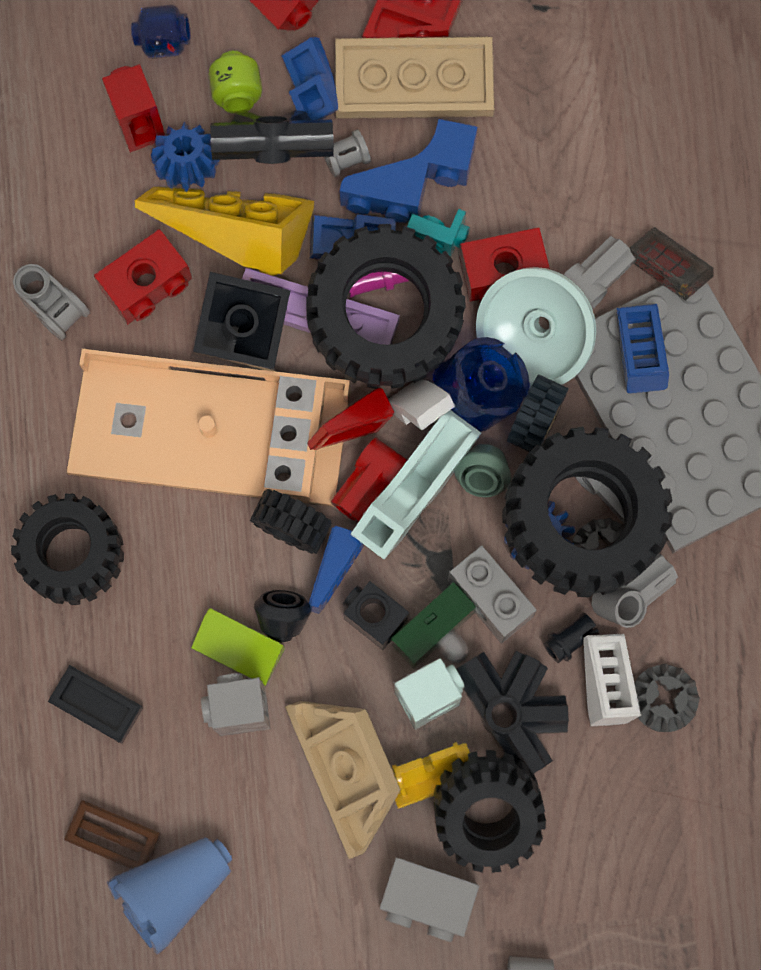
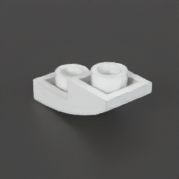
M424 379L416 383L414 381L388 399L397 418L406 425L412 422L420 430L438 421L441 416L455 407L447 392Z

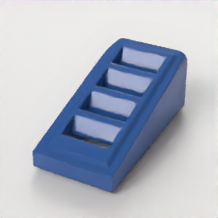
M658 304L617 308L616 314L627 393L667 389L669 368ZM650 322L651 324L650 327L628 328V324ZM647 338H652V340H653V341L639 342V343H631V341H630V340L647 339ZM655 355L654 358L633 359V356Z
M338 526L332 527L309 600L310 608H312L311 612L320 614L363 549L364 544L351 535L352 530Z

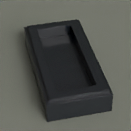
M71 665L67 668L48 700L49 703L123 744L144 708Z

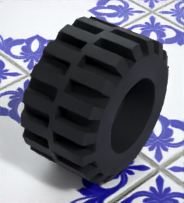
M65 493V498L60 499L55 494L47 496L49 503L45 505L37 501L31 505L35 512L30 516L24 512L19 519L23 523L22 528H15L12 535L17 541L16 545L11 546V555L17 560L14 563L17 572L22 575L23 580L45 599L49 598L54 603L63 605V602H68L71 605H80L81 599L86 598L89 602L97 599L95 593L101 589L104 592L110 589L112 586L108 582L112 577L117 579L121 572L118 568V563L124 561V552L121 550V545L124 544L117 526L100 505H95L91 499L84 496L82 499H78L75 494ZM68 529L86 531L91 539V547L85 561L69 571H56L50 568L47 562V550L53 538Z
M486 750V756L478 757L477 751L468 753L469 760L463 763L458 758L452 762L453 772L444 770L440 776L441 785H436L435 801L433 804L439 842H443L444 851L449 857L455 854L456 863L463 867L469 862L472 863L473 871L483 872L484 867H491L492 873L501 872L500 866L508 864L510 869L519 866L518 858L522 856L528 860L534 854L532 845L540 846L543 839L541 830L546 829L545 808L538 781L534 773H529L528 766L524 762L520 761L515 765L513 755L504 753L502 758H498L496 750ZM488 798L501 799L513 806L507 816L494 823H478L465 815L473 804Z

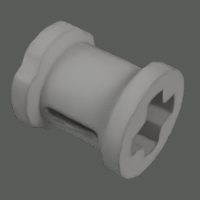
M359 129L352 131L350 137L334 143V157H324L333 177L339 176L340 170L360 162L365 165L371 163L369 150ZM350 150H353V151L350 152V153H347V154L342 155V156H338V155H340V154H343V153H345V152H348V151H350Z

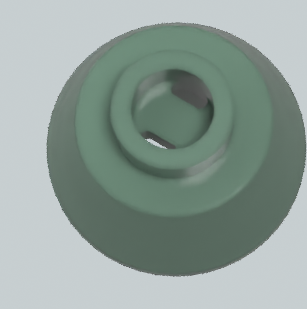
M479 444L472 447L464 456L455 470V477L462 488L468 493L477 497H492L504 492L508 488L511 481V472L506 456L499 448L489 444Z

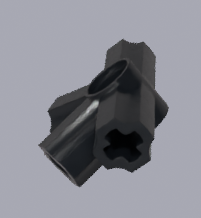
M294 110L281 116H259L250 112L235 113L231 122L211 123L212 160L255 159L258 163L280 164L290 161L291 158L334 157L332 119L311 120L307 111Z
M515 651L501 678L485 652L456 669L465 687L463 690L480 715L484 728L492 734L503 754L513 755L515 765L520 761L524 762L528 766L530 774L538 772L553 761L536 734L567 733L569 714L566 695L534 696L548 667L529 655ZM496 705H504L511 710L513 721L509 727L501 728L493 722L492 710Z

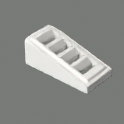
M588 635L584 637L587 707L590 725L626 724L641 716L625 635ZM613 650V657L600 658L599 651ZM602 668H614V674H603ZM615 685L616 691L607 692L606 686ZM609 703H616L617 708L610 709Z

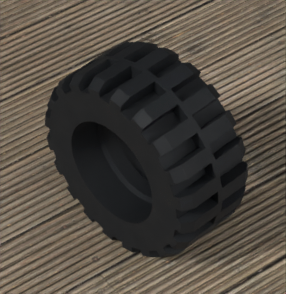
M379 224L378 230L368 231L367 226L356 229L354 236L348 239L342 236L335 241L333 249L329 253H323L317 262L315 273L311 274L306 297L308 330L311 332L313 344L317 352H321L325 357V363L333 371L339 370L345 374V379L353 383L360 381L367 383L368 388L378 389L380 386H391V389L404 386V383L410 381L416 383L424 379L430 371L436 370L444 362L461 332L464 322L463 313L466 309V296L462 295L461 290L463 285L459 272H454L452 268L453 260L446 251L440 253L435 248L437 242L426 235L424 239L415 236V229L403 226V231L391 230V224ZM376 272H391L405 277L417 287L423 299L424 315L419 328L412 336L397 344L383 345L370 342L354 331L347 317L346 300L351 288L360 278Z
M584 427L570 428L567 435L562 436L561 433L557 432L547 437L544 444L541 446L536 445L519 465L504 497L506 505L502 510V523L507 524L508 531L505 534L508 547L514 546L518 553L515 560L521 568L527 565L534 572L531 578L542 585L544 581H547L554 585V592L563 595L568 591L576 592L577 597H591L594 593L598 592L606 595L615 592L623 585H628L655 561V557L663 550L668 540L665 536L666 531L672 527L673 514L667 512V507L673 500L671 490L662 488L661 482L666 476L661 467L657 466L652 469L647 462L652 455L644 447L637 452L629 446L632 441L631 438L620 433L617 439L608 437L609 429L595 427L592 433H585ZM571 477H587L606 485L618 498L624 513V528L619 538L610 546L600 550L580 548L566 541L554 528L547 508L549 496L557 484Z

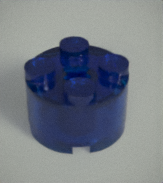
M489 337L470 341L445 360L433 374V384L447 392L455 405L451 411L479 432L491 429L516 412L521 407L520 405L527 396L530 387L528 371L521 357L516 352L512 355L502 347L505 343Z

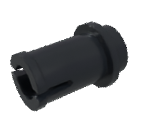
M581 613L578 618L558 633H549L547 635L548 640L544 642V647L557 663L563 660L568 662L572 659L571 654L584 645V637L599 635L600 633L598 628L595 627L594 621L586 613Z

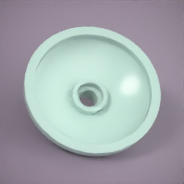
M529 267L515 270L503 276L488 289L482 298L477 312L476 334L481 352L491 368L506 381L516 386L530 389L538 374L562 385L574 378L585 367L595 346L596 321L587 297L572 280L550 269ZM540 317H544L549 321V329H543L540 326Z

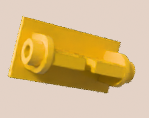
M454 742L452 747L430 754V756L425 758H419L400 766L392 765L393 774L400 788V792L395 799L397 808L400 809L434 796L436 785H441L440 776L444 770L453 772L452 762L458 758L463 763L469 760L468 753L470 751L467 744L458 745L457 742Z

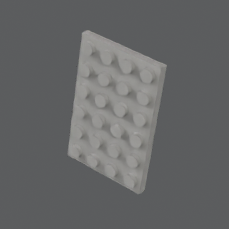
M699 267L692 270L685 277L699 276L702 278L701 285L696 289L683 292V288L688 289L697 283L696 279L688 282L681 280L673 284L666 283L617 307L658 304L669 368L667 389L627 393L616 314L617 308L595 318L596 341L592 355L585 367L575 376L602 428L609 429L608 437L617 439L620 433L632 439L629 446L637 452L644 447L652 455L647 461L651 468L660 466L666 477L661 482L663 489L668 488L671 490L673 500L667 507V512L673 514L672 527L665 534L668 538L666 543L672 554L761 509V374ZM650 322L628 324L629 329L651 326ZM647 338V339H638V340H630V341H631V343H639V342H648V341H653V340H652V338ZM655 355L633 356V359L654 358Z

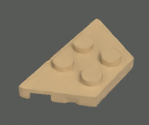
M303 701L286 706L287 713L348 858L351 859L365 853L400 792L399 785L366 709Z

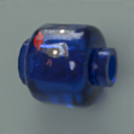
M174 4L144 7L139 12L138 22H132L131 24L134 45L141 46L144 54L151 59L179 56L183 53L185 45H190L191 43L187 13H181Z

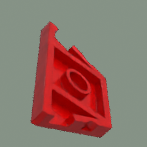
M377 0L362 39L448 37L463 0Z

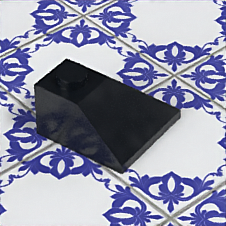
M210 272L190 359L216 365L274 371L291 290Z

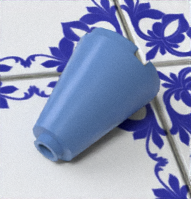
M205 837L114 876L107 881V886L115 900L120 897L124 901L122 903L123 913L150 949L153 947L155 954L158 955L171 943L231 873L228 863L232 861V857L220 840L217 839L212 843Z

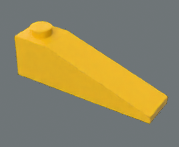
M152 187L135 199V208L244 267L258 269L259 272L268 275L282 274L298 259L314 210V201L264 193V201L240 199V192L227 191V194L205 197L204 191L200 189H189L186 192L183 188H173L171 190L168 187Z

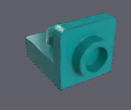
M458 209L450 228L433 216L425 215L420 217L412 214L407 227L415 229V236L424 239L427 235L437 242L435 248L440 253L446 251L450 257L455 247L460 249V243L466 242L470 226L465 225L466 211Z

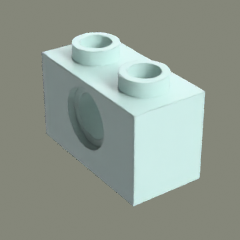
M440 658L396 682L395 694L416 730L458 707L462 698L460 693L463 692L462 688L465 686L453 664L445 667Z

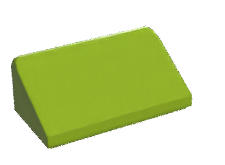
M208 608L191 647L193 650L250 679L260 678L264 686L267 685L285 650L284 645L211 608Z

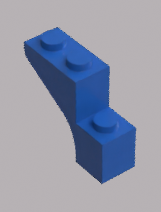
M438 119L432 140L418 155L346 176L342 180L339 190L340 205L355 214L366 215L369 212L383 214L386 218L396 219V222L399 223L408 222L412 214L419 216L428 178L434 179L436 183L447 187H455L458 184L467 185L478 127Z

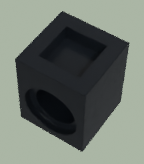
M371 581L363 589L357 585L342 604L347 608L343 613L344 620L381 650L386 648L391 642V638L399 632L409 619V611ZM369 604H378L385 610V616L378 623H368L361 616L363 608Z

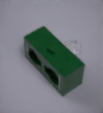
M453 582L391 638V645L413 669L436 648L450 662L461 663L468 657L469 647L456 630L475 614L477 606Z

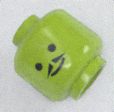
M228 51L211 64L209 68L211 97L216 105L229 113L247 112L261 98L262 84L260 69L256 60L239 51Z

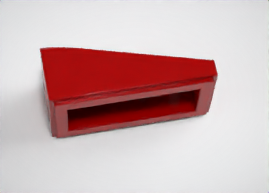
M381 387L374 389L325 422L307 442L310 450H318L378 432L395 413L384 390Z

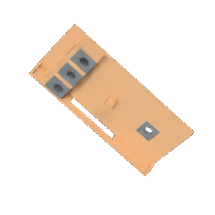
M82 349L79 365L83 370V377L67 467L68 475L261 498L264 491L270 489L278 491L282 495L283 493L287 494L292 499H298L303 503L334 507L331 504V500L337 494L343 442L318 450H310L307 442L325 422L348 408L350 380ZM171 367L264 377L265 381L171 370ZM291 393H300L302 397L298 401L293 402L287 399ZM128 414H132L137 418L136 424L131 428L122 426V419ZM291 431L296 434L295 439L292 441L282 439L283 434ZM281 473L291 475L286 481L277 480Z

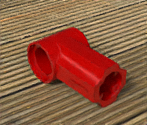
M375 437L355 463L356 469L331 500V504L347 518L358 523L371 503L398 474L407 462V459Z

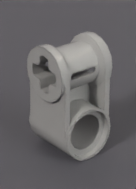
M28 264L19 268L15 273L13 285L19 298L60 341L66 338L65 332L81 316L87 317L90 314L85 304L68 288L63 287L43 267L36 264ZM32 281L44 282L43 288L38 293L27 294L25 292L26 287Z

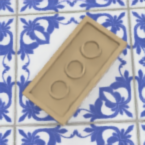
M492 37L336 39V92L339 109L336 111V118L493 116Z

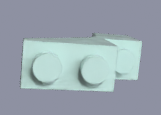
M451 410L441 416L390 484L371 503L351 535L385 559L403 540L422 511L441 492L459 463L477 441L481 432Z

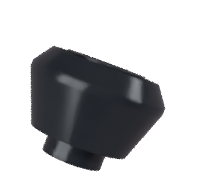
M289 590L267 591L254 603V610L261 631L276 642H288L292 640V637L298 636L312 610L304 596Z

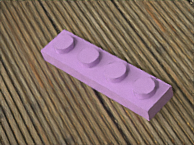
M245 269L242 277L244 280L291 290L284 325L311 333L308 330L307 286L252 269ZM349 299L346 300L348 320L358 335L373 343L392 344L400 315Z

